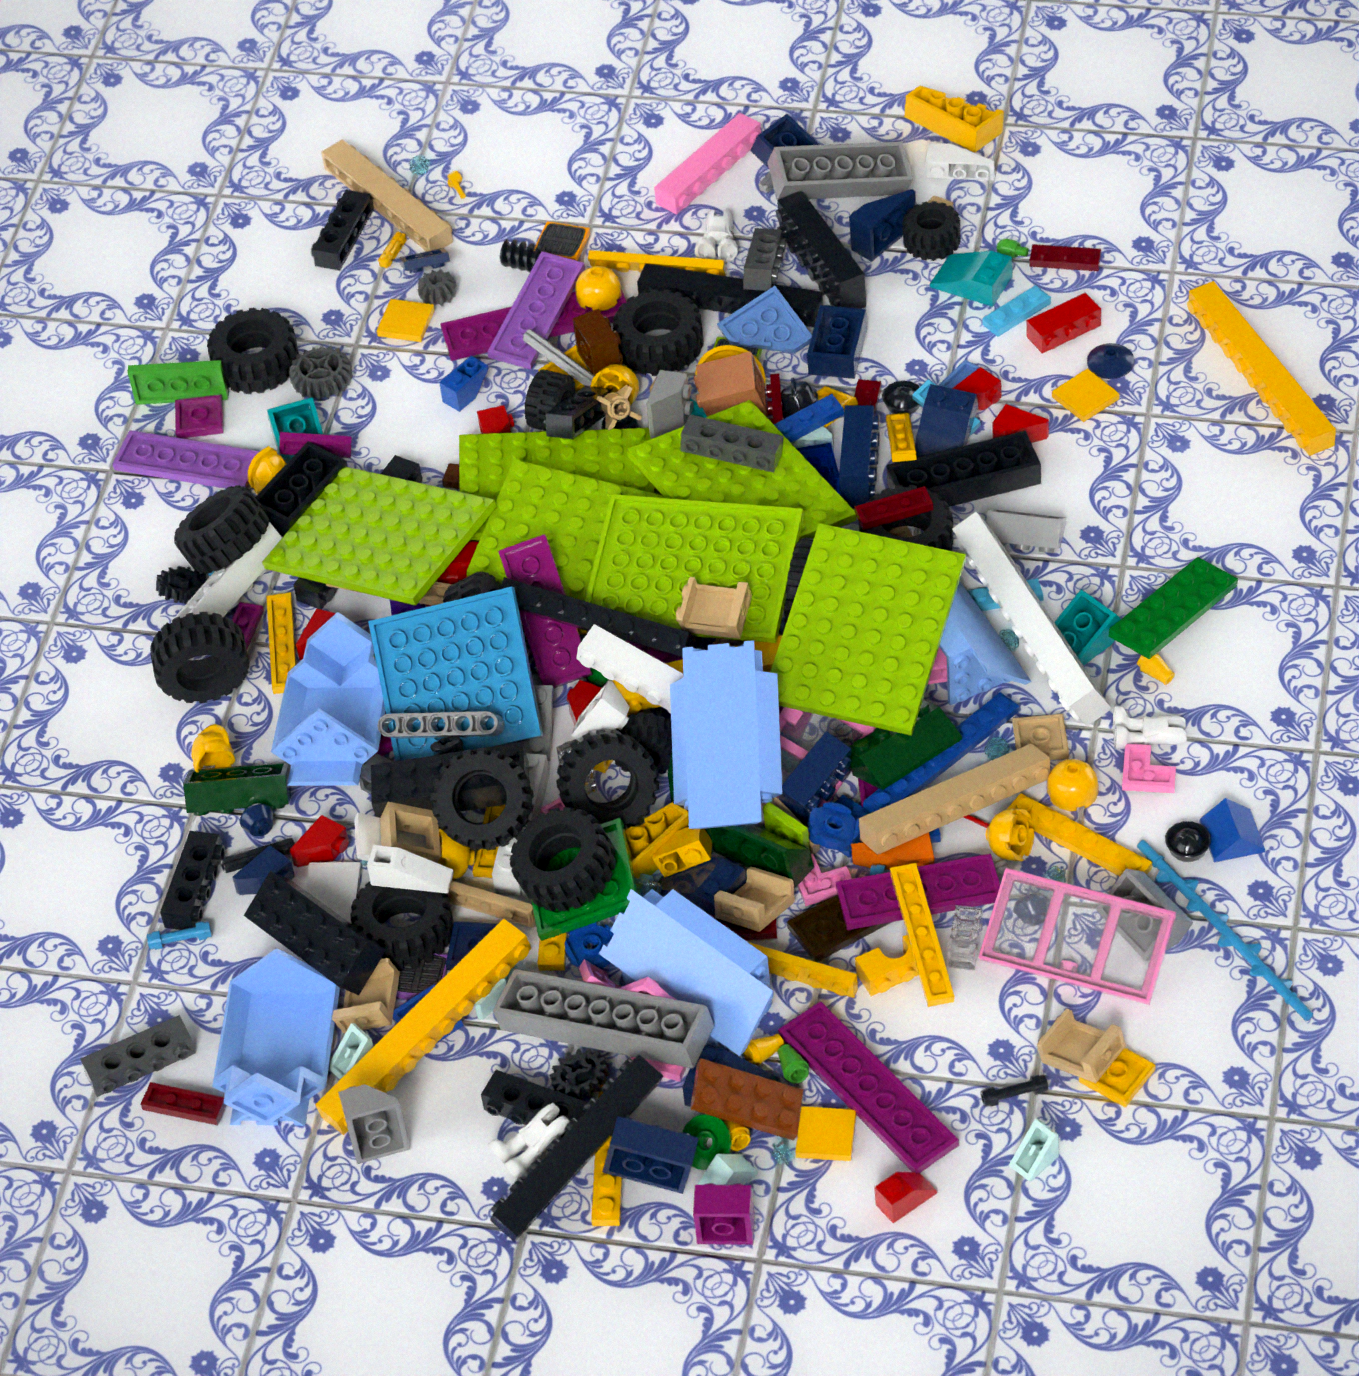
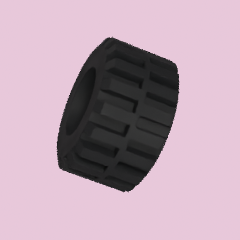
M932 201V203L922 202L921 205H914L913 209H908L907 214H904L902 221L904 247L907 248V252L913 254V257H920L921 260L925 261L927 259L936 261L939 258L942 260L959 248L961 242L960 217L952 206H946V203H937V201Z
M540 370L536 373L530 383L525 399V419L529 427L546 431L544 427L546 413L575 394V383L572 376L548 370Z
M653 713L628 715V722L621 730L616 729V731H620L622 735L628 734L632 736L650 754L654 760V765L657 767L658 774L666 773L672 754L671 721L665 720V717L655 716ZM614 760L617 767H621V770L624 772H630L625 763Z

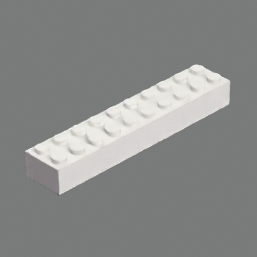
M975 512L952 528L957 536L954 539L955 543L962 552L964 551L966 559L972 568L978 572V578L984 586H987L989 589L988 593L995 603H998L1001 607V613L1008 622L1010 621L1012 624L1011 628L1018 638L1024 642V648L1035 659L1036 666L1047 677V683L1060 697L1059 701L1066 711L1070 712L1076 722L1081 719L1086 726H1089L1110 711L1112 708L994 531L982 517Z

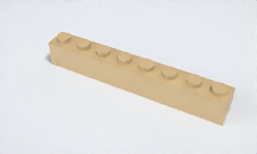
M342 139L321 152L324 169L350 190L371 194L373 208L425 251L445 248L453 243V230L447 221H443L434 210L428 209L420 199H416L406 188H402L397 184L393 177L387 176L379 166L376 167L365 155H361L353 145H349Z
M1032 743L859 818L860 840L877 855L1046 781L1050 773V758Z

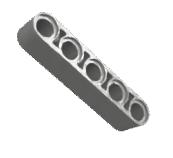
M482 711L385 714L380 717L377 726L383 736L395 739L444 738L449 736L494 737L502 733L505 723L500 715ZM493 717L495 721L494 727L488 731L486 722L489 718ZM468 718L470 726L466 731H463L461 728L462 721ZM419 719L421 727L417 732H414L412 725L415 720ZM440 719H444L445 728L439 732L437 730V723ZM395 720L396 729L390 733L388 724Z

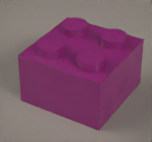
M713 1183L695 1185L693 1217L697 1244L753 1245L755 1213L751 1185L739 1183L732 1185H716Z

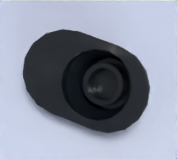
M791 378V384L782 390L783 418L785 419L818 401L817 392L813 391L807 382H797L794 378Z

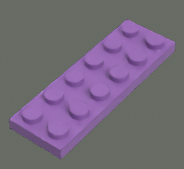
M541 252L487 351L488 358L531 370L540 353L523 341V335L531 329L545 340L548 339L575 288L579 275L585 269L584 263Z
M129 430L112 464L114 470L225 489L231 486L235 487L236 485L248 488L250 485L248 482V468L252 459L260 451Z

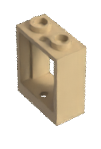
M387 802L380 817L381 845L398 847L438 863L441 857L439 827L432 810ZM396 830L425 835L427 848L397 843Z

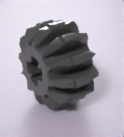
M442 269L438 272L432 270L431 273H424L423 278H419L418 295L426 304L430 303L434 306L440 304L442 306L444 302L450 303L451 298L455 297L456 281L450 272H443Z

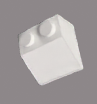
M607 681L580 714L571 735L578 741L582 742L584 740L583 735L590 733L592 736L597 735V730H605L607 733H610L611 730H621L628 722L627 713L630 707L612 681Z

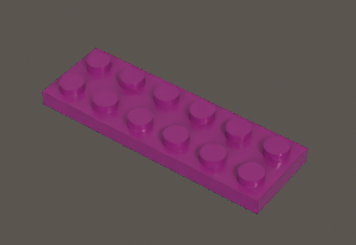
M545 534L498 551L508 579L566 596ZM519 611L542 685H552L553 688H557L593 675L591 668L585 667L576 659L578 646L582 642L576 627Z
M991 853L917 867L931 915L992 904L996 901L1000 883ZM890 872L836 882V891L847 930L903 920Z

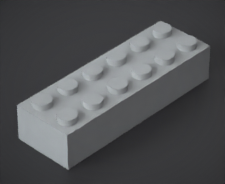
M903 141L774 147L767 162L777 200L801 190L808 199L895 195L907 191L913 180Z

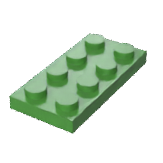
M221 360L128 365L127 373L136 405L175 403V400L213 395H222L223 400H228L229 393Z

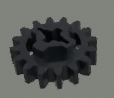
M178 566L175 570L169 567L168 572L162 570L161 575H157L156 591H159V596H165V600L174 599V603L179 601V603L187 604L188 600L194 596L208 578H206L205 573L200 574L196 570L192 571L191 567Z
M590 1048L585 1053H582L581 1049H577L574 1055L567 1052L568 1058H559L560 1065L552 1066L554 1073L550 1074L553 1089L574 1098L578 1097L580 1100H583L585 1095L592 1098V1092L594 1091L601 1092L600 1085H604L607 1082L606 1077L610 1075L605 1058L601 1057L598 1051L593 1054Z

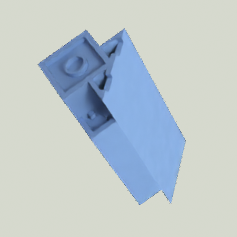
M959 581L939 646L947 657V689L950 706L963 702L981 692H986L1002 683L1014 681L1026 685L1032 682Z
M339 612L307 639L303 659L287 675L271 749L273 754L291 765L287 786L359 785L362 765L378 752L381 733L378 730L377 724L380 717L385 715V705L376 660L373 658L374 648L371 634Z
M754 640L744 641V644L738 647L724 643L708 645V650L695 649L693 647L682 648L683 678L670 684L674 805H682L688 810L689 829L758 824L762 822L761 804L772 802L773 798L782 795L777 673L763 671L762 651L755 650Z
M631 889L627 896L630 903L625 913L619 912L610 930L614 935L608 944L602 946L599 954L622 970L624 986L650 977L658 982L664 991L677 1000L707 1006L714 1027L705 1045L721 1049L728 1048L738 1056H741L751 1041L763 1015L769 1011L772 1005L774 994L770 986L768 956L673 889L665 897L653 889L642 897Z
M278 948L267 954L229 983L212 1087L225 1093L224 1104L232 1107L230 1125H241V1121H256V1125H279V1121H292L295 1126H306L309 1099L326 1088L335 1027L332 1015L333 1010H337L340 987L306 962H302Z

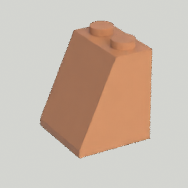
M751 351L696 365L697 375L694 376L696 388L699 389V394H696V401L699 408L703 407L706 416L751 400L768 417L764 378Z

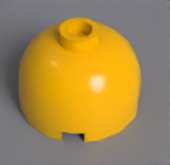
M594 266L585 269L579 275L575 284L577 302L582 308H585V306L591 307L592 311L599 309V311L608 310L617 304V299L622 296L618 276L607 267Z
M611 364L606 366L592 379L591 387L611 389V392H618L626 385L632 387L633 389L627 399L630 406L638 397V379L635 373L624 365Z
M1066 759L1059 762L1050 771L1047 779V794L1050 796L1052 804L1067 811H1077V807L1085 806L1087 808L1096 801L1099 793L1097 774L1086 762L1078 759Z
M1005 809L996 814L986 829V839L991 850L998 857L1010 861H1023V855L1029 856L1034 842V828H1029L1028 820H1032L1027 810Z
M439 829L441 857L438 864L453 869L452 881L466 873L468 865H473L475 853L474 850H470L469 847H464L455 842L443 830Z

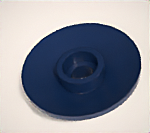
M1114 343L1102 344L1090 351L1087 356V366L1098 377L1116 379L1127 375L1133 369L1134 355L1125 346Z

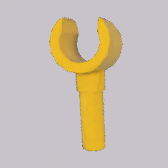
M454 170L447 175L449 179L448 186L450 188L454 187L461 199H464L466 195L459 184L462 182V176L457 170Z

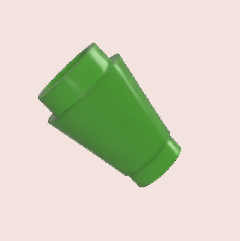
M790 1044L782 1045L777 1053L784 1078L794 1084L804 1081L809 1074L808 1063Z

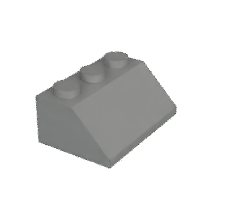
M659 370L646 403L651 439L685 426L689 415H692L693 401H690L692 387L691 384H688L687 374Z
M993 509L987 511L986 523L994 531L1004 547L1005 543L1015 544V549L1029 550L1030 546L1039 547L1040 552L1054 553V549L1061 548L1067 518Z
M1125 869L1108 892L1109 895L1175 911L1176 918L1166 950L1178 944L1194 923L1143 871ZM1100 904L1096 910L1107 921L1111 907ZM1122 910L1116 931L1145 961H1150L1162 920Z
M365 1084L349 1087L338 1092L357 1164L410 1149L398 1098Z

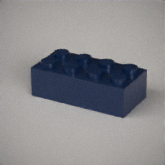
M845 405L839 484L840 496L852 509H855V506L870 501V498L876 494V485H872V483L877 482V467H874V465L878 464L879 451L875 450V448L880 447V432H875V430H879V416L874 415V406Z

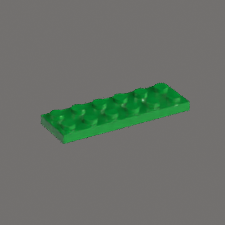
M1197 557L1109 629L1108 637L1147 659H1151L1235 589L1238 584V578Z

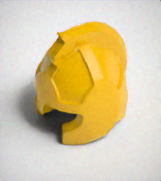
M267 446L255 455L249 465L248 482L257 494L287 464L274 448Z
M212 724L197 734L198 736L195 738L191 749L195 772H199V769H202L203 766L215 765V768L232 767V764L235 762V756L229 742L228 733L224 727Z

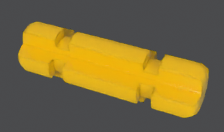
M398 231L394 234L378 259L380 267H390L407 241L404 233Z

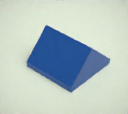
M1225 798L1199 819V823L1211 835L1209 851L1214 863L1265 852V847L1249 808Z

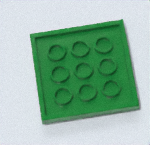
M620 818L600 824L611 840L616 853L614 857L616 859L615 869L611 870L613 873L610 882L605 883L606 888L601 894L598 892L594 896L595 899L590 903L586 901L582 904L583 907L577 909L571 907L569 911H559L557 908L555 911L545 910L544 907H538L532 902L537 934L541 941L626 911L630 903L627 896L631 889L637 893L624 824ZM569 848L558 853L549 862L546 871H556L569 865L578 855L580 848Z

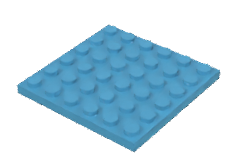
M507 587L368 621L386 714L487 711L498 714L503 718L505 723L504 730L498 736L459 737L463 742V749L465 751L512 744L544 736L514 587ZM493 717L489 718L486 722L488 731L494 727L495 721ZM468 718L464 719L461 724L462 730L466 731L470 726ZM419 719L415 720L412 725L413 731L417 732L421 727ZM440 719L437 723V730L439 732L445 728L444 719ZM395 720L388 724L390 733L396 729ZM391 738L395 761L433 756L435 752L431 750L430 746L442 738Z

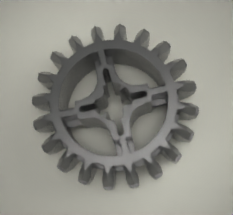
M322 345L317 349L312 347L310 351L304 350L303 355L297 354V358L292 360V366L289 367L290 382L296 393H300L302 397H317L319 401L322 397L329 399L331 395L338 396V392L345 391V387L350 385V379H352V366L346 353H342L339 348L334 350L332 346L324 348Z

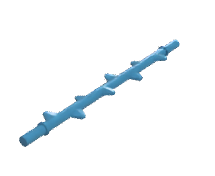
M1145 840L1140 841L1137 848L1152 862L1153 867L1159 869L1155 878L1156 882H1171L1190 901L1186 907L1187 910L1200 912L1222 934L1217 943L1219 947L1233 946L1253 966L1249 972L1251 976L1263 977L1285 999L1287 1005H1290L1305 1021L1310 1020L1313 1017V1013L1297 997V994L1290 990L1293 984L1292 980L1279 979L1258 957L1262 946L1259 943L1245 944L1226 924L1229 916L1227 914L1215 913L1195 892L1199 884L1197 879L1183 880L1168 865L1162 855H1159Z

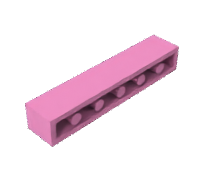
M742 113L736 115L654 187L656 204L677 215L751 150L757 135L761 133V123Z

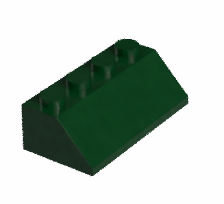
M923 700L912 736L875 728L872 733L856 740L850 746L852 759L850 768L852 775L884 790L961 741L962 736L939 706Z
M278 762L199 769V772L189 770L183 783L186 812L194 813L195 816L207 815L209 811H219V813L226 814L234 812V809L244 808L245 810L250 805L257 803L266 804L271 809L284 808L285 805L289 804L291 798V786H287L290 764Z
M748 824L707 828L709 837L712 840L714 853L746 867H754L790 878L794 881V888L814 868L811 852L806 846L793 843L783 836L772 834L762 827Z

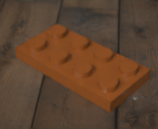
M700 1058L696 1067L690 1109L794 1141L798 1134L803 1089Z

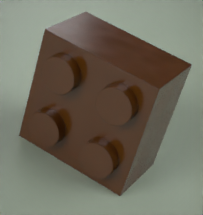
M599 309L573 318L577 353L591 374L595 376L602 368L611 364L621 365L620 361H623V357L618 348L621 340L617 331H612L607 316L603 317Z

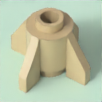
M626 385L618 392H611L605 397L598 395L596 400L602 403V409L606 414V429H613L617 420L624 419L628 415L639 421L641 420L642 416L630 410L631 406L627 400L633 389L632 387Z

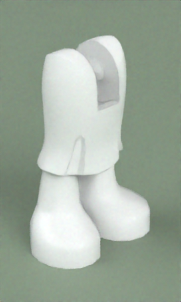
M715 210L708 212L706 216V232L703 239H700L695 245V254L698 258L715 260L717 244H719V260H724L725 263H728L737 256L738 246L735 240H733L731 233L733 215L730 210H724L723 216H716Z
M1114 706L1113 735L1115 749H1125L1127 744L1177 745L1187 741V734L1184 730L1186 721L1183 717L1144 716L1143 718L1135 719L1127 716L1123 706Z
M554 1103L542 1108L526 1126L518 1130L519 1133L511 1140L504 1142L494 1139L488 1144L489 1148L516 1179L521 1177L524 1180L527 1177L528 1168L539 1155L542 1156L548 1145L566 1131L565 1127L570 1121L566 1116H560L555 1119L559 1114V1108ZM526 1144L529 1146L521 1155L515 1157Z

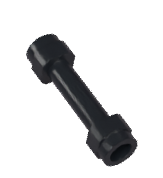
M1044 1074L1030 1076V1081L997 1090H995L994 1086L985 1088V1090L980 1091L984 1107L999 1105L998 1100L1032 1091L1035 1095L1043 1093V1091L1048 1090V1083Z

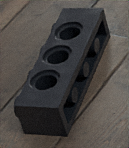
M345 190L342 197L338 199L333 213H330L327 224L321 229L318 240L311 247V255L314 258L315 266L341 270L374 211L371 194Z
M585 386L551 409L544 417L546 436L574 439L601 420L606 414L602 409V403L596 399L598 395L605 397L611 393V389Z
M189 831L160 911L164 928L183 930L196 927L195 923L201 922L204 903L210 898L211 883L216 880L219 861L225 855V846L222 845L219 834Z
M499 1070L494 1071L481 1093L484 1110L493 1116L499 1115L508 1118L518 1125H527L542 1108L551 1103H554L559 1108V1114L555 1119L560 1116H566L569 1121L574 1117L580 1119L585 1113L583 1108L588 1103ZM565 1131L559 1138L561 1139L567 1133V1131Z

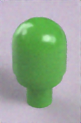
M1011 239L1000 240L996 247L998 253L1011 256L1012 259L1017 258L1018 255L1027 257L1029 252L1028 248L1020 246L1019 242Z

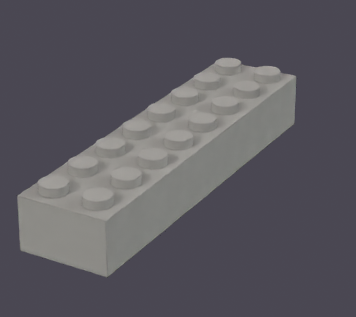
M514 969L493 1009L497 1022L503 1031L637 1057L640 1054L644 1059L694 1069L714 1027L709 1010L705 1005Z

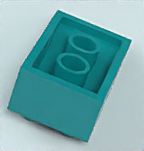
M994 251L950 254L931 281L930 288L993 307L1012 278V257Z
M313 397L267 409L268 420L278 453L280 432L324 435ZM279 454L286 461V463H288L294 456Z
M1081 589L1054 623L1084 666L1113 644L1115 640L1108 637L1109 629L1121 618Z

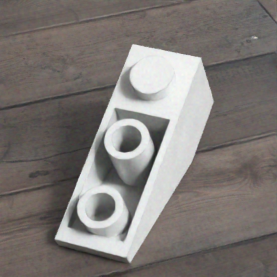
M929 143L926 158L927 178L994 181V161L953 144Z
M373 845L367 863L370 882L373 886L448 893L454 874L453 869L398 847Z

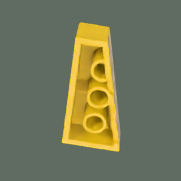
M919 85L906 95L904 117L975 153L1002 133L1004 111L996 109L995 112L986 109V105L980 103L976 106L967 104L963 98H948L946 93Z

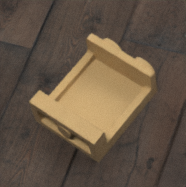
M689 577L688 584L684 585L682 590V605L676 611V621L679 622L681 630L695 634L741 639L752 599L749 584L738 582L737 588L733 589L697 584L695 577Z
M749 867L747 869V882L733 894L720 890L714 895L715 918L760 932L795 902L794 881L758 868Z
M381 958L360 995L346 990L343 1009L333 1010L332 1020L344 1034L351 1023H355L361 1030L392 1025L400 972L388 958Z
M1065 1009L1056 1018L1054 1024L1039 1039L1037 1044L1042 1063L1093 1083H1097L1126 1047L1121 1027L1111 1024L1105 1032L1076 1021L1070 1009Z

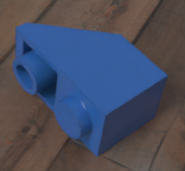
M473 356L468 357L439 382L442 402L459 412L476 399L489 369L488 365Z

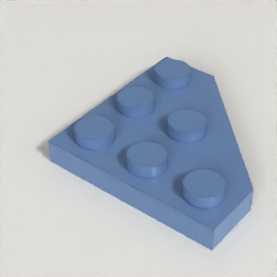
M773 286L717 323L719 330L730 345L797 353L810 344L812 334L776 286Z

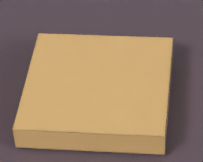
M1063 714L1012 718L1016 750L1032 743L1045 753L1050 760L1069 759Z

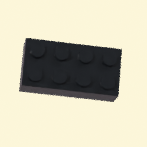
M308 441L259 492L255 498L268 513L269 522L279 535L284 537L302 514L311 506L312 502L323 493L325 487L331 484L338 476V472L347 467V461Z

